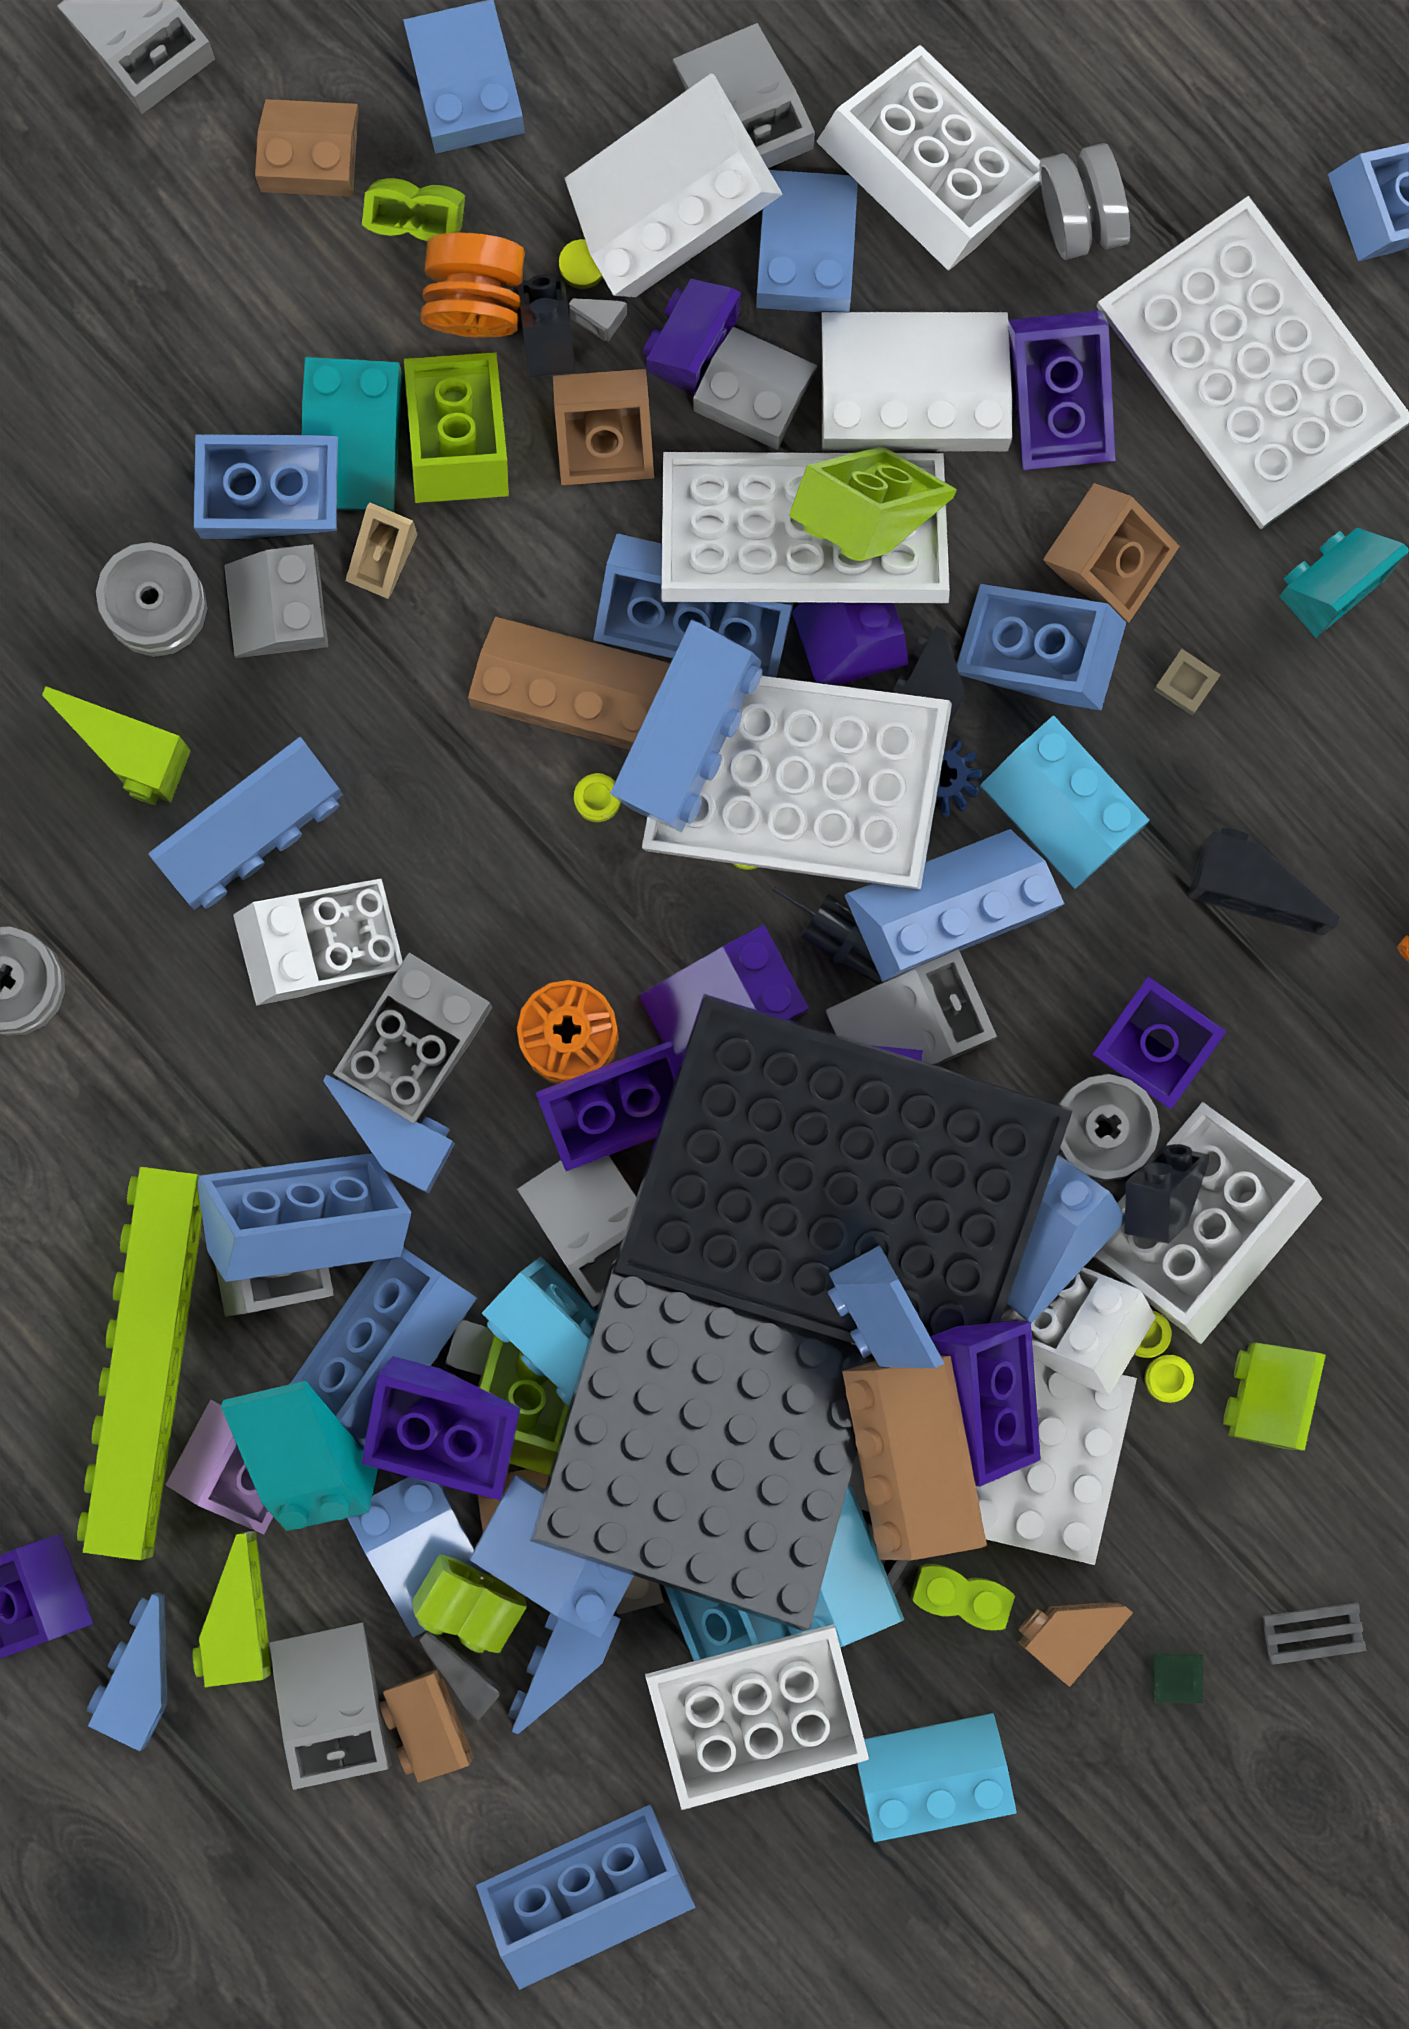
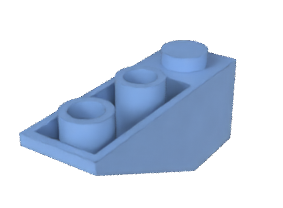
M326 1074L323 1080L382 1168L429 1194L455 1145L452 1140L446 1137L450 1129L426 1116L421 1124L418 1122L413 1124L383 1104L363 1094L362 1091L338 1077L336 1080Z
M159 1592L152 1594L149 1600L141 1598L129 1622V1624L136 1627L128 1644L121 1641L117 1646L108 1665V1668L114 1670L107 1688L101 1685L98 1686L87 1708V1712L93 1714L88 1725L89 1727L138 1751L147 1747L167 1706L165 1595Z
M550 1613L545 1628L553 1630L546 1649L538 1645L536 1646L526 1671L534 1675L528 1693L518 1690L507 1716L516 1720L512 1732L519 1734L603 1663L622 1616L614 1613L600 1638Z

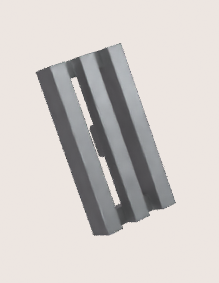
M1355 1602L1262 1616L1269 1664L1274 1665L1366 1651L1362 1635L1363 1626L1359 1617V1603ZM1341 1615H1348L1349 1617L1348 1624L1275 1634L1274 1625ZM1351 1634L1352 1642L1279 1653L1277 1644Z

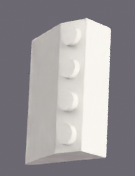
M921 45L838 107L817 140V143L948 271L976 249L1041 185L1039 177L1040 160Z
M709 74L565 177L591 257L614 296L637 297L783 195L714 74Z
M822 312V451H865L881 446L891 451H1008L1012 440V390L1007 312Z
M1203 1102L1167 1144H1182L1189 1146L1192 1151L1209 1154V1164L1188 1225L1167 1244L1124 1234V1223L1093 1256L1125 1284L1140 1289L1151 1306L1200 1344H1202L1322 1200L1306 1176ZM1126 1194L1117 1203L1124 1215Z
M834 1624L645 1674L681 1810L869 1760Z

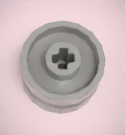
M1101 143L1082 148L1077 160V168L1073 160L1064 153L1040 160L1039 177L1045 212L1054 243L1062 259L1067 260L1087 255L1092 243V235L1095 241L1105 250L1129 243L1130 221L1125 191L1117 163L1108 144Z
M153 542L128 546L112 556L101 571L96 588L99 613L117 640L133 652L152 657L174 654L191 644L203 628L208 609L205 588L188 560L169 546ZM159 594L154 604L148 605L144 603L147 597L155 599Z
M11 926L0 927V1034L5 1036L27 1035L45 1026L58 1012L65 993L64 970L56 954L31 933ZM8 975L16 980L15 985L11 989L3 987V981Z
M1110 1074L1089 1077L1067 1091L1058 1103L1069 1107L1073 1111L1058 1154L1098 1183L1120 1180L1144 1166L1156 1149L1160 1132L1157 1108L1147 1092L1130 1079ZM1105 1121L1110 1125V1136L1106 1135L1103 1138H1099L1094 1130L1099 1127L1097 1122Z

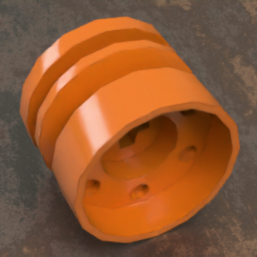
M444 233L432 236L427 241L425 273L426 276L438 283L429 284L423 288L422 296L427 303L421 307L420 319L422 324L437 331L463 337L485 338L514 334L518 331L519 325L518 314L514 311L520 308L521 300L519 295L508 290V288L517 287L522 283L524 248L513 241L485 234Z
M571 980L549 983L534 992L521 1009L517 1026L520 1049L531 1068L548 1082L555 1084L609 1065L615 1058L619 1041L615 1013L604 995L588 984ZM569 1019L573 1021L574 1028L581 1029V1034L573 1035L571 1043L565 1044L561 1035L554 1034L555 1028H563L564 1020Z

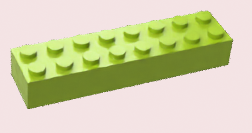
M140 1167L139 1176H131L129 1182L127 1204L134 1205L131 1225L124 1224L120 1241V1252L127 1253L125 1270L124 1272H117L113 1288V1300L120 1301L117 1320L111 1319L109 1321L106 1335V1348L113 1349L110 1368L103 1367L99 1382V1396L106 1397L103 1416L96 1415L92 1430V1444L99 1445L96 1464H89L87 1468L84 1491L91 1493L89 1512L81 1513L77 1532V1540L84 1541L83 1553L133 1560H144L154 1555L203 1220L197 1186L198 1177L200 1176L198 1174Z

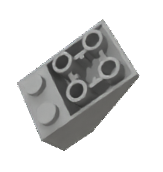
M64 0L57 5L58 9L141 114L145 113L215 60L208 39L176 0Z
M758 23L673 59V63L686 91L709 74L715 75L767 168L813 149L815 131L796 89Z
M959 949L911 969L826 1010L836 1035L867 1045L923 1050L922 1062L935 1066L993 1042L997 1037Z
M408 953L333 1074L415 1124L466 1051L493 1007L489 1001L413 954Z
M609 1155L566 1172L562 1161H559L517 1189L594 1309L599 1306L609 1268L616 1262L636 1201V1196Z
M364 1622L270 1642L282 1737L293 1790L389 1769L392 1765L383 1715L379 1706L380 1701Z

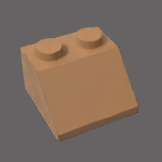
M265 99L258 128L255 177L260 191L267 193L353 197L358 104Z
M646 369L553 376L561 485L653 479L654 468Z
M1094 483L1043 561L1069 586L1092 601L1108 603L1125 622L1129 623L1180 546L1132 496Z
M1117 1602L1049 1606L1044 1612L1036 1609L1019 1628V1631L1024 1636L1018 1643L1057 1678L1070 1687L1133 1612Z
M438 1669L386 1688L383 1691L386 1700L379 1703L380 1710L388 1729L391 1730L397 1727L403 1746L396 1749L406 1775L414 1773L419 1783L462 1769L471 1764L474 1754L447 1684Z

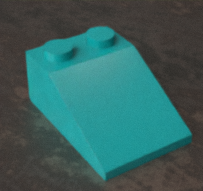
M305 357L302 435L338 437L337 510L366 511L368 504L372 503L395 513L403 374L399 362Z
M1360 528L1354 529L1346 537L1339 531L1319 548L1324 556L1310 567L1306 561H1303L1284 578L1288 586L1281 593L1280 598L1313 636L1317 638L1384 582L1409 553V549L1404 543Z
M306 1381L223 1400L221 1409L261 1503L286 1531L369 1513L378 1468L361 1464L364 1449Z

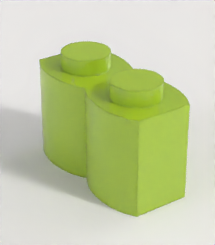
M380 179L373 182L365 192L362 225L368 230L381 235L393 236L409 232L411 235L424 241H428L432 236L444 233H459L463 223L465 195L452 187L443 185H430L419 189L414 184L402 179Z
M439 1554L412 1600L415 1617L424 1629L437 1635L443 1632L458 1635L463 1645L478 1653H483L485 1650L500 1653L527 1607L522 1593L494 1575L481 1573L465 1562Z
M938 1564L919 1566L910 1599L916 1605L929 1613L939 1616L959 1615L969 1624L985 1630H1002L1006 1628L1015 1595L1010 1590L995 1581L985 1578L965 1579L953 1569Z

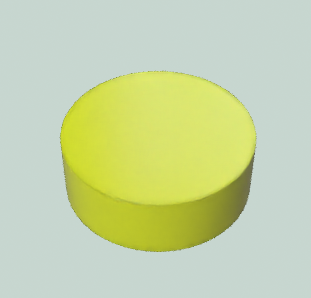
M575 240L564 247L559 257V268L565 282L577 289H588L597 285L603 276L590 255L586 240Z
M595 773L587 775L579 781L574 791V803L582 817L592 822H603L609 820L617 813L621 802L610 794L615 784L611 777Z
M1153 1311L1156 1316L1155 1320L1134 1353L1138 1357H1156L1162 1354L1170 1344L1172 1337L1170 1324L1163 1315L1156 1311Z
M1163 1355L1157 1357L1148 1365L1144 1380L1151 1396L1161 1402L1172 1403L1182 1400L1190 1393L1193 1387L1194 1375L1190 1365L1181 1357Z

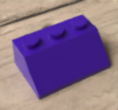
M671 1041L536 1092L565 1172L657 1137L680 1068Z
M1022 1320L956 1326L931 1336L930 1338L940 1356H951L975 1486L981 1487L1041 1460L1031 1322Z

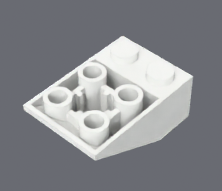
M382 879L257 901L233 914L256 1006L297 998L398 971L403 963Z
M1083 1267L1031 1323L1033 1358L1074 1382L1110 1396L1156 1316L1140 1289ZM1006 1305L1000 1322L1026 1320Z

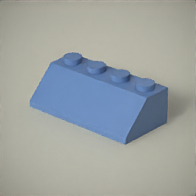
M616 534L606 565L593 640L674 658L691 620L752 651L762 661L759 667L762 669V676L777 678L794 602H662V544Z
M691 620L610 794L631 810L682 832L686 823L691 824L699 813L702 804V798L699 795L706 780L711 781L719 770L722 761V755L719 752L726 737H733L740 725L742 712L739 709L746 695H752L760 682L762 669L759 667L762 661L752 651Z
M299 737L148 854L194 910L201 904L207 909L227 894V890L224 887L236 877L240 876L242 880H245L256 873L265 864L262 857L277 847L279 851H282L296 842L302 836L299 829L313 818L320 822L330 816L340 806L336 800L342 797L343 794L303 739Z
M1011 829L925 862L920 890L872 883L844 895L882 982L955 950H964L1041 919L1064 905L1046 861Z
M373 1153L202 1175L198 1177L197 1182L207 1251L225 1282L401 1257L411 1211Z
M403 1247L401 1257L381 1259L373 1262L290 1384L306 1381L364 1449L378 1374L393 1356L431 1366L457 1328V1324L465 1318L468 1310L477 1298Z
M651 1804L476 1885L500 1957L519 1990L696 1908L680 1867Z

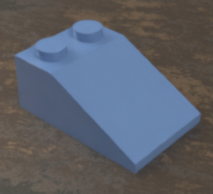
M486 0L403 20L435 154L525 133L523 115L494 0Z
M1409 143L1361 153L1328 174L1358 261L1409 248Z
M769 170L783 195L763 208L756 308L809 312H849L858 182L850 175Z
M195 435L194 529L200 538L253 539L337 531L338 437L317 435Z
M980 584L957 662V669L959 675L1055 703L1102 710L1126 622L1108 603Z
M1059 1154L1006 1304L1031 1323L1125 1223V1215L1112 1194Z
M880 1246L829 1273L835 1287L827 1292L840 1316L842 1317L850 1312L858 1328L850 1332L863 1358L873 1354L879 1367L937 1368L944 1364Z
M514 1474L470 1560L555 1616L601 1638L634 1575L531 1542V1535L545 1488Z
M407 1477L373 1495L369 1513L347 1518L366 1556L412 1637L427 1631L418 1623L415 1617L412 1600L439 1554L456 1558L474 1567L481 1573L489 1574L488 1571L470 1560L475 1546L443 1485Z

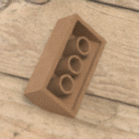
M495 617L479 656L468 700L470 706L475 709L631 750L671 663Z
M950 1355L941 1356L944 1364L937 1368L879 1367L875 1360L842 1371L879 1560H917L987 1546Z

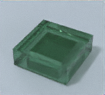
M1153 1653V1702L1203 1703V1655Z

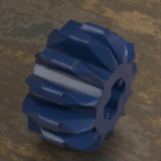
M958 739L953 742L950 751L944 750L941 767H944L947 775H954L955 780L950 779L945 788L940 787V783L938 784L935 803L940 804L942 818H946L950 814L949 802L952 801L955 807L963 812L967 809L968 805L962 794L976 798L980 791L979 788L968 781L981 779L983 775L982 770L966 768L974 762L977 755L974 751H971L963 757L958 756L957 754L962 746V741Z

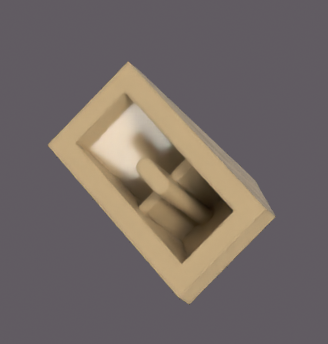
M369 503L366 507L345 581L388 599L418 535L413 520Z

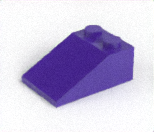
M1101 310L1008 320L1011 371L1022 469L1029 470L1116 461L1109 324Z
M765 925L722 946L638 995L662 1042L667 1043L671 1041L679 1065H681L704 994L790 1021L806 1015L809 1010Z
M393 1356L377 1377L361 1464L501 1500L504 1493L520 1407L440 1368Z

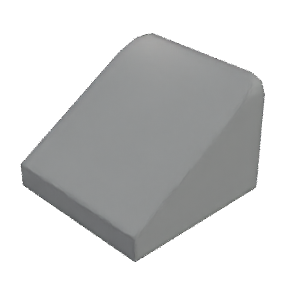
M573 298L569 303L570 317L603 341L607 340L609 342L627 315V303L622 301Z
M462 1319L457 1324L445 1364L482 1376L494 1334L488 1327Z

